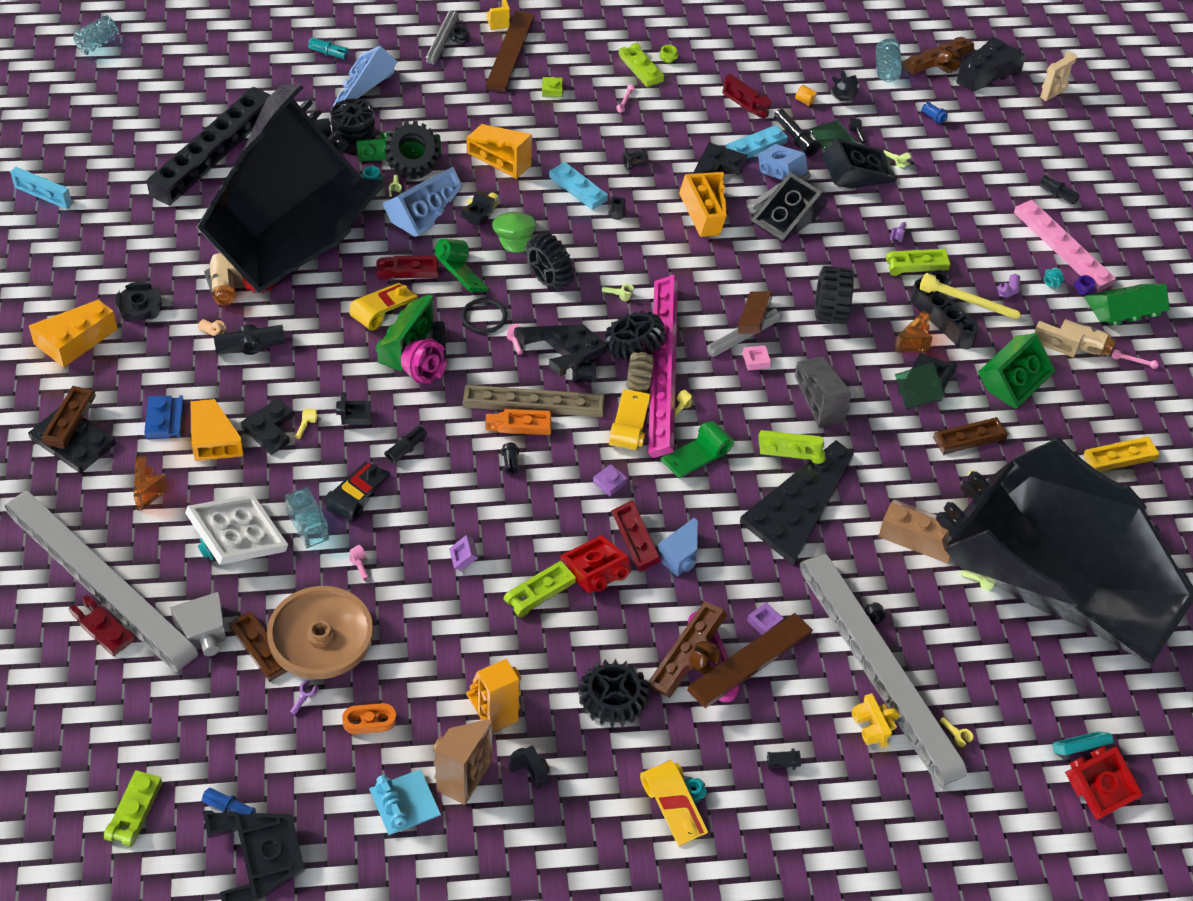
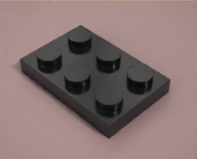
M57 410L28 432L29 438L80 474L116 445L115 438L84 417L65 449L42 444L41 437Z

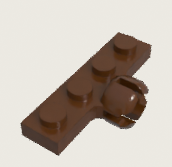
M957 37L953 41L942 43L936 48L927 49L921 54L912 55L908 59L901 61V69L913 75L931 67H939L940 70L946 73H952L957 71L961 65V60L957 58L974 50V42L967 40L965 37Z
M706 601L703 602L649 679L648 686L650 689L670 698L690 670L706 674L714 668L707 664L708 661L716 665L719 664L721 652L710 640L727 617L724 609Z

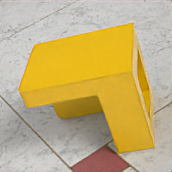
M502 0V7L492 8L486 12L490 30L509 28L510 9L507 0Z

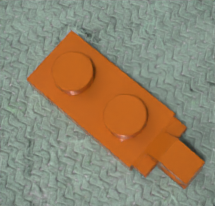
M504 409V412H499L498 414H486L485 427L486 430L498 431L500 433L551 435V412Z

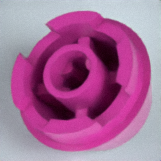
M434 339L412 341L403 350L401 356L402 368L415 382L431 384V381L436 377L441 378L447 366V360H444L443 353L445 348Z

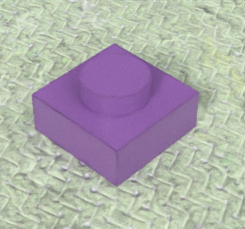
M610 464L593 477V483L608 496H612L627 484V477Z
M464 536L449 548L454 569L459 571L464 570L478 559L474 539L470 536Z
M767 602L749 614L747 622L761 635L784 620Z

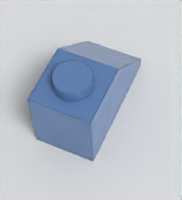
M695 518L658 544V554L661 558V563L677 577L684 571H690L696 564L698 521Z

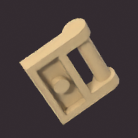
M1067 52L1063 59L1052 63L1048 67L1040 96L1044 101L1050 100L1068 88L1069 74L1077 58L1075 53Z

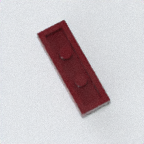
M631 500L611 510L638 571L641 572L661 562V558L634 501Z

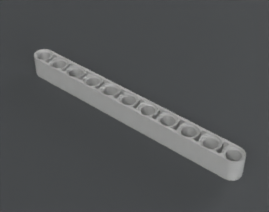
M25 490L4 505L9 516L170 669L178 672L198 656L197 650L185 636L30 492Z
M824 553L802 561L800 569L804 579L887 708L897 709L899 718L896 722L937 785L943 787L966 777L967 770L962 758L830 558Z

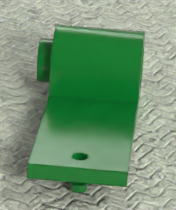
M438 240L435 246L436 257L459 282L473 294L474 292H488L489 288L465 264L469 254L468 244L464 240Z
M705 422L698 430L697 440L663 456L661 461L680 479L727 454L734 445V439L716 422Z

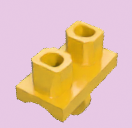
M872 693L865 695L864 702L852 708V717L855 723L859 724L868 721L870 726L862 728V737L866 745L879 743L881 748L889 746L888 738L892 735L891 730L897 728L895 721L899 718L897 709H888L886 704L878 706Z

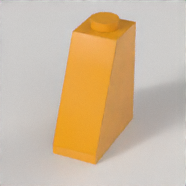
M216 400L190 401L191 437L195 461L244 456L241 437Z

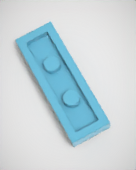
M775 125L728 143L725 148L746 154L748 159L760 154L774 144H786L788 136Z
M566 162L549 171V178L591 210L608 201L607 193Z
M14 167L10 171L14 188L65 209L72 205L69 189L65 186L18 167Z

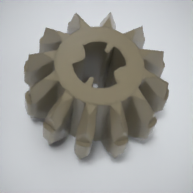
M633 352L630 357L626 382L628 389L637 392H647L650 387L654 363L652 355L643 352Z

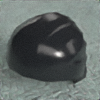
M841 71V78L832 77L835 85L830 90V93L837 100H852L859 92V80L856 75L847 77L846 72Z

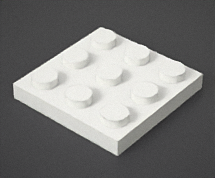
M254 494L187 506L186 515L219 565L282 553L287 550L288 543Z

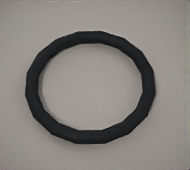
M480 298L465 305L461 312V319L469 330L486 334L502 328L507 320V312L505 307L493 299ZM490 303L497 306L503 316L498 325L482 329L476 328L467 322L465 317L466 311L475 304Z

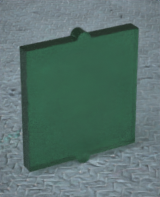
M839 120L826 124L822 123V125L809 129V133L820 143L824 151L835 138L856 143Z
M934 362L895 374L899 387L898 394L902 396L906 410L945 398L941 386L942 379L938 377Z

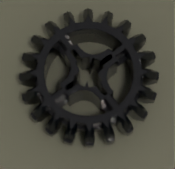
M543 232L532 237L527 242L525 256L528 258L527 263L530 265V270H532L538 281L555 292L573 282L575 268L572 266L573 261L570 259V254L566 251V247L562 245L561 240L558 241L555 235L552 236L549 232Z
M644 310L640 313L634 311L633 314H626L623 318L618 317V321L612 322L605 333V341L608 344L607 350H609L613 358H618L619 361L626 360L627 362L630 361L633 352L653 355L654 351H659L660 346L665 344L664 340L666 339L665 326L661 318L657 314H652V312L645 313Z
M615 658L613 663L609 664L605 659L602 666L595 662L593 670L587 669L585 676H582L580 687L578 688L579 703L583 706L585 714L590 713L592 721L597 718L600 719L599 723L601 726L605 722H610L612 728L615 722H619L623 727L626 720L633 723L635 716L641 717L643 710L647 708L650 695L649 684L647 680H644L643 672H637L636 665L629 668L627 661L623 664H618ZM627 686L633 691L634 697L629 695V691L626 690ZM594 689H597L602 696L600 700L593 693Z

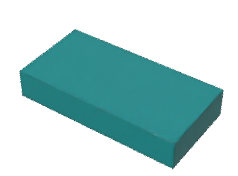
M1096 731L1053 742L1052 747L1054 753L1069 755L1113 744L1114 741L1112 734Z

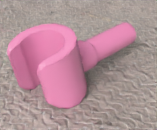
M516 323L508 327L507 338L512 340L517 354L520 355L523 351L518 339L514 337V328L520 327Z
M357 545L350 550L349 560L352 564H356L362 579L367 580L369 577L361 561L366 558V553L360 545Z

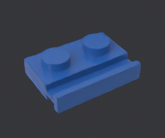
M179 395V398H172V396H148L144 431L146 439L170 438V436L181 438L184 407L183 395Z

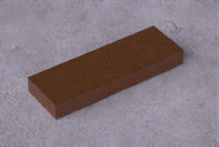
M772 291L749 293L737 326L738 333H761L772 301Z
M72 386L42 435V444L65 449L95 399V391Z
M998 417L934 432L933 439L941 453L945 455L1006 440L1008 434Z
M252 611L229 623L231 631L269 682L288 672L272 656L268 644L267 631Z

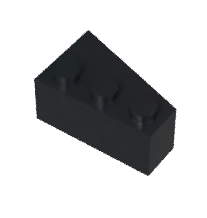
M992 37L961 64L956 83L974 92L992 85L993 81L997 79H1007V75L1012 73L1017 75L1022 71L1026 54Z

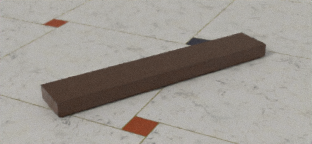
M515 11L486 82V90L506 92L533 24L534 14Z
M794 613L690 684L687 691L706 709L810 636L813 629Z

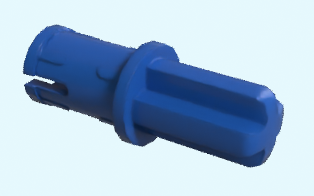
M213 788L205 790L201 799L203 803L222 813H227L228 811L238 812V814L255 815L256 808L237 801L236 796L231 795L229 797Z

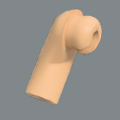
M202 319L199 322L198 329L213 336L224 334L226 332V325L221 320L211 323Z

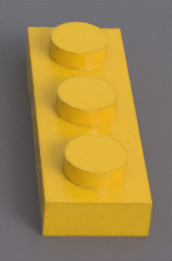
M1147 436L1086 449L1083 456L1089 465L1097 471L1103 472L1157 460L1159 452L1150 437Z

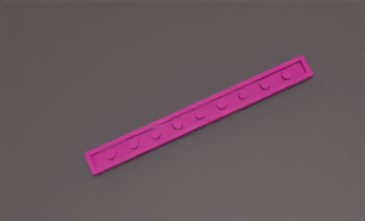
M675 275L654 281L653 314H657L664 323L666 339L664 340L665 344L660 346V350L654 351L652 355L654 363L650 388L648 453L652 458L674 452L678 279Z

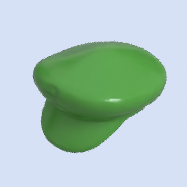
M507 212L496 217L492 222V227L505 250L511 253H521L526 251L525 246L536 230V221L532 216L525 213Z

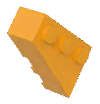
M481 124L466 137L467 153L515 179L531 167L532 134Z
M99 300L29 325L34 345L62 367H66L118 330L114 311Z

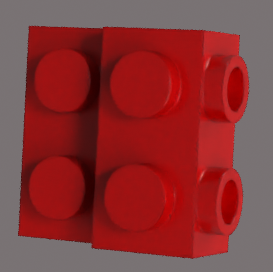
M603 535L560 555L561 561L575 575L576 583L589 594L594 591H603L607 584L615 580L622 581L631 573L629 557Z
M1102 746L1090 752L1092 758L1085 760L1084 757H1081L1069 763L1071 769L1065 771L1077 796L1083 795L1096 820L1143 796L1117 746L1108 750L1105 746Z

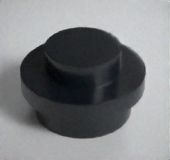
M458 25L453 27L450 38L456 43H464L469 40L470 33L465 26Z

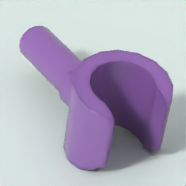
M902 222L898 228H892L890 240L903 241L906 222Z
M306 680L301 683V694L290 710L291 714L296 715L308 696H315L318 693V685H315L312 691L308 693L306 688L310 681Z

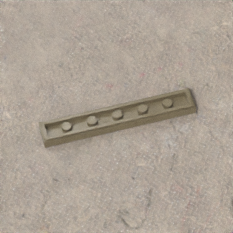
M465 385L463 408L550 411L551 414L603 418L604 394Z

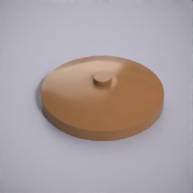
M332 586L305 588L285 598L273 611L267 627L269 648L276 662L286 671L296 676L307 679L336 677L354 668L368 653L373 639L372 618L365 604L351 592Z

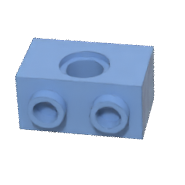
M774 144L758 154L759 167L763 174L784 180L789 172L798 177L808 172L806 155L803 152Z

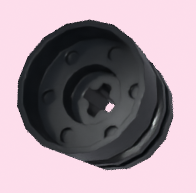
M352 98L337 102L332 107L330 112L332 133L338 131L341 135L334 143L336 148L340 143L347 141L349 146L343 153L357 154L356 142L358 140L376 139L375 113L370 103L362 99Z

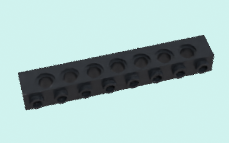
M251 87L146 180L149 196L168 206L172 205L252 132L265 101L271 94Z

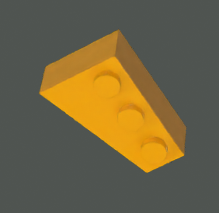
M724 172L685 174L679 194L700 237L720 236L726 219L725 185H723Z
M507 659L477 671L473 679L474 684H471L470 690L466 692L481 720L488 719L492 721V733L518 722V714L521 709L519 703V696L521 695L519 682L521 681V676L515 666L511 667Z

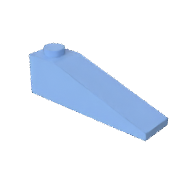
M381 46L361 54L349 72L351 77L343 84L346 89L338 94L333 106L345 99H358L384 79L390 78L395 72L394 67L398 61Z
M451 167L387 200L382 205L394 225L416 237L433 227L434 221L444 212L443 209L448 202L452 201L461 189L462 184L454 167Z

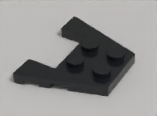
M584 324L514 328V337L523 345L546 341L562 355L549 359V368L559 377L565 375L566 370L569 368L572 370L577 369L582 361L590 362L607 353L608 344Z
M211 810L202 811L208 839L238 831L249 884L221 891L222 901H259L305 871L292 815L255 813L254 815L238 814V812L230 811L227 813H216Z

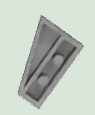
M824 357L797 361L794 377L818 428L844 423L846 414L849 412L851 396L849 388Z

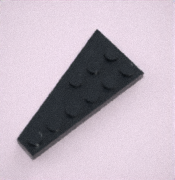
M837 440L824 449L826 460L823 463L816 464L810 460L740 517L739 523L793 566L825 511L831 496L836 491L838 483L853 460L854 453Z

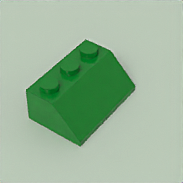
M1139 284L1085 295L1087 303L1099 322H1108L1109 325L1122 324L1124 319H1128V321L1142 320L1143 315L1157 317L1162 315L1161 312L1170 310L1167 284Z
M428 294L410 302L404 310L400 311L394 325L389 326L386 336L383 340H379L376 345L378 363L400 372L404 371L401 365V356L405 347L412 341L426 339L433 329V295Z
M1037 333L1015 336L978 371V374L989 393L1011 407L1018 408L1055 372V369Z

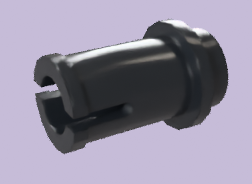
M512 442L505 443L501 449V455L504 457L505 473L510 475L513 474L512 466L515 474L520 471L518 461L520 450Z
M791 748V751L767 752L768 769L792 767V770H796V767H801L800 751H795L794 748Z

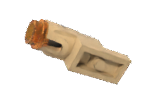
M221 253L212 256L210 268L205 270L204 274L213 299L217 304L225 306L233 302L235 283H242V276Z
M1067 319L1064 320L1061 329L1039 321L1034 332L1037 333L1044 347L1073 358L1078 349L1090 354H1097L1102 357L1106 355L1109 357L1116 342L1109 333L1092 328L1082 322L1075 323Z

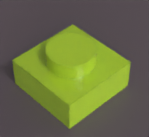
M542 77V97H562L563 78Z

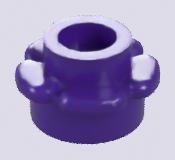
M1082 275L1078 278V281H1075L1074 288L1081 295L1093 294L1096 282L1091 276Z

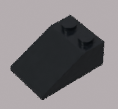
M835 138L822 154L833 183L839 187L852 189L891 183L897 180L884 151L881 149Z
M789 172L750 221L784 243L814 221L828 203L823 191Z

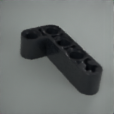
M935 270L929 273L936 276L940 283L949 286L950 275L946 271ZM923 277L916 280L910 298L911 303L956 346L962 349L972 348L979 330L978 324L946 294L938 291L928 293L920 290Z

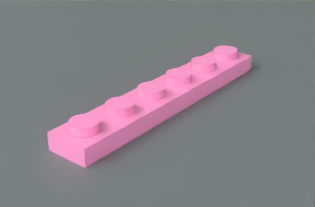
M1033 200L1016 206L1014 213L1080 276L1088 275L1095 280V290L1097 292L1114 285L1116 278Z

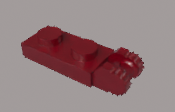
M732 74L725 76L722 94L748 112L760 118L768 117L769 110L765 108L771 107L772 103L768 97L760 95Z
M436 256L380 257L376 261L378 267L376 277L382 280H390L391 278H438V258Z
M85 595L81 598L84 606L91 611L87 616L74 604L68 608L81 627L113 657L134 642L133 635L101 606L98 607L90 596Z

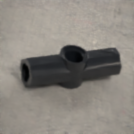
M246 324L241 326L238 332L213 335L216 355L242 351L246 355H254L263 347L286 344L283 325L257 328L255 325Z

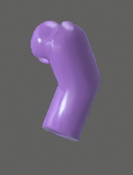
M1012 274L1009 277V284L1004 283L1005 286L1000 284L998 286L999 295L1003 298H1009L1018 294L1020 291V276Z

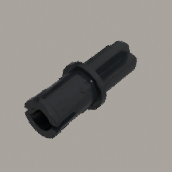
M1048 175L1043 176L1039 183L1040 187L1053 193L1054 197H1061L1071 204H1075L1080 198L1079 194L1066 187L1064 182L1060 183Z
M419 425L405 437H399V441L384 452L387 460L395 464L402 456L408 452L411 453L413 447L426 437L427 431Z

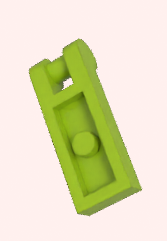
M639 43L631 44L628 48H619L620 58L646 87L664 81V74L641 50Z
M946 249L891 251L885 256L886 262L889 264V272L892 276L900 275L903 272L949 270L950 267Z
M760 430L758 435L760 454L808 459L816 464L823 463L826 460L825 451L822 450L825 446L824 439L820 436Z
M559 561L508 591L503 599L509 606L512 605L514 607V612L521 618L527 615L534 607L575 584L576 577L562 561ZM525 595L527 599L521 601L520 598Z
M135 770L111 823L105 829L104 840L111 842L119 840L122 841L123 845L130 847L134 845L163 783L160 776ZM122 825L129 827L126 830L121 829Z

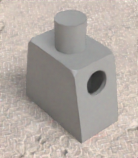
M218 592L170 607L175 627L193 644L196 650L202 648L205 656H213L219 652L217 643L225 641L226 634Z

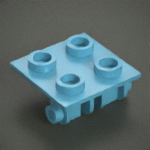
M421 769L393 780L387 778L386 775H381L376 779V786L369 788L388 835L441 816Z

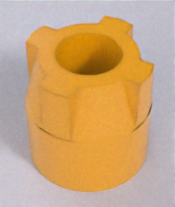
M801 85L795 95V99L810 106L815 101L817 92L805 85Z

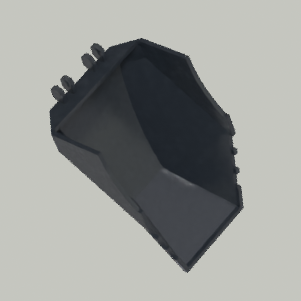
M282 84L266 99L245 148L196 226L257 293L277 283L289 273L300 269L299 267L312 259L315 260L327 250L336 247L351 232L350 229L366 206L386 185L385 181L362 178L342 155L349 146L348 142L344 141L336 148L333 144L341 136L340 133L336 131L327 138L314 123L322 114L319 109L314 110L309 116L305 113L313 104L310 98L300 106L293 98L304 88L301 84Z
M1060 437L1016 456L992 475L988 481L977 471H972L968 476L969 481H964L960 486L966 497L973 499L970 504L962 511L955 503L947 502L943 508L945 512H939L936 517L939 525L948 530L942 538L944 550L958 566L981 575L992 584L1035 608L1074 623L1148 663H1154L1193 603V585L1183 568L1178 569L1170 555L1173 553L1170 547L1166 548L1157 533L1160 530L1158 525L1151 523L1144 511L1147 508L1145 503L1129 485L1124 486L1097 471L1072 451Z

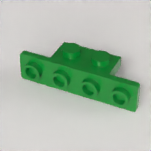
M390 131L380 132L381 135H376V139L358 140L356 142L358 161L386 160V140L390 136ZM433 134V135H436L437 138H438V141H437V143H439V153H438V155H441V154H442V151H441V139H440V135H439V134ZM414 141L402 144L399 149L406 158L421 157L425 153L422 145Z

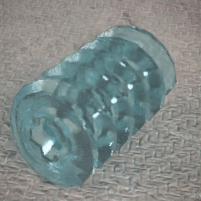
M103 15L100 19H96L94 22L82 27L81 30L75 31L73 39L78 49L84 55H88L89 50L93 52L96 50V47H102V43L107 44L108 39L114 40V34L117 35L119 30L115 22L108 15Z
M884 39L877 44L875 49L877 74L881 80L892 82L901 76L900 44L895 39Z

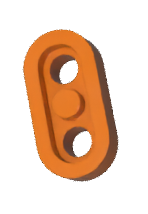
M385 703L351 706L342 715L343 727L350 734L387 732L396 724V711L391 705ZM387 719L385 722H380L379 720ZM354 721L360 722L359 724H352Z

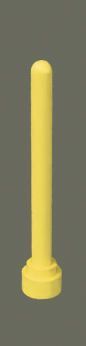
M926 273L922 278L920 290L928 293L938 291L1013 319H1019L1021 316L1020 312L1015 309L940 283L934 275Z

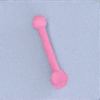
M633 84L627 86L628 91L622 103L617 106L619 113L625 111L624 106L631 92L635 90Z
M1120 350L1112 351V358L1127 359L1148 365L1152 369H1157L1159 366L1156 360L1147 361L1122 354Z

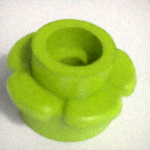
M664 45L659 54L660 59L666 63L673 62L674 59L678 58L677 48L673 45Z

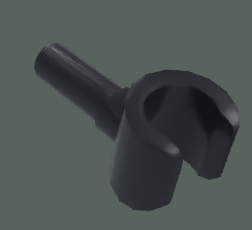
M850 119L849 131H856L861 144L866 143L861 130V119Z

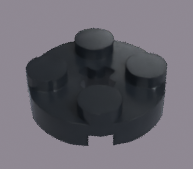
M148 282L130 283L125 286V290L121 293L119 290L115 296L117 311L124 321L155 319L162 307L160 290L157 287L156 289L153 288ZM138 299L142 300V302L136 303Z

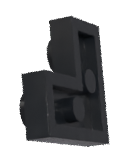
M709 142L693 174L716 173L722 169L740 175L747 161V155Z
M277 398L241 421V428L270 455H273L290 443L289 436L279 427L294 417L293 410Z

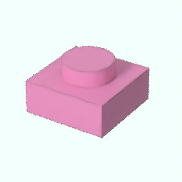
M766 345L743 348V357L748 371L770 368L771 361Z

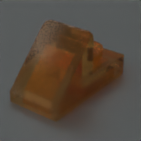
M922 311L898 334L894 350L896 352L929 351L933 338L927 333L930 328L928 323L931 315Z
M146 456L136 457L133 496L138 511L146 508L168 490L165 475H153V467L148 466Z

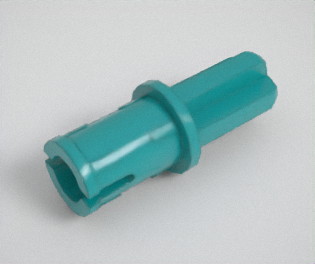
M311 38L308 44L309 49L324 53L327 57L331 55L342 60H346L347 56L345 54L348 55L349 52L347 47L333 44L332 41L326 42Z

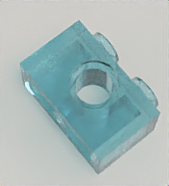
M305 487L285 495L287 514L306 549L328 541L327 521L309 488Z

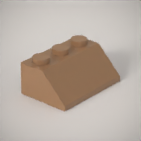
M893 500L890 503L878 537L947 564L951 558L944 550L942 538L948 530L939 525L936 520L937 515L898 500Z
M485 719L449 728L444 737L440 736L433 747V752H435L434 766L436 768L434 778L436 779L437 792L466 805L492 764V721Z

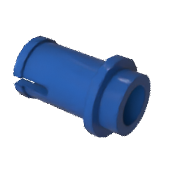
M929 101L926 104L924 103L921 108V112L934 119V122L937 124L944 123L948 117V113H946L944 108L940 109Z

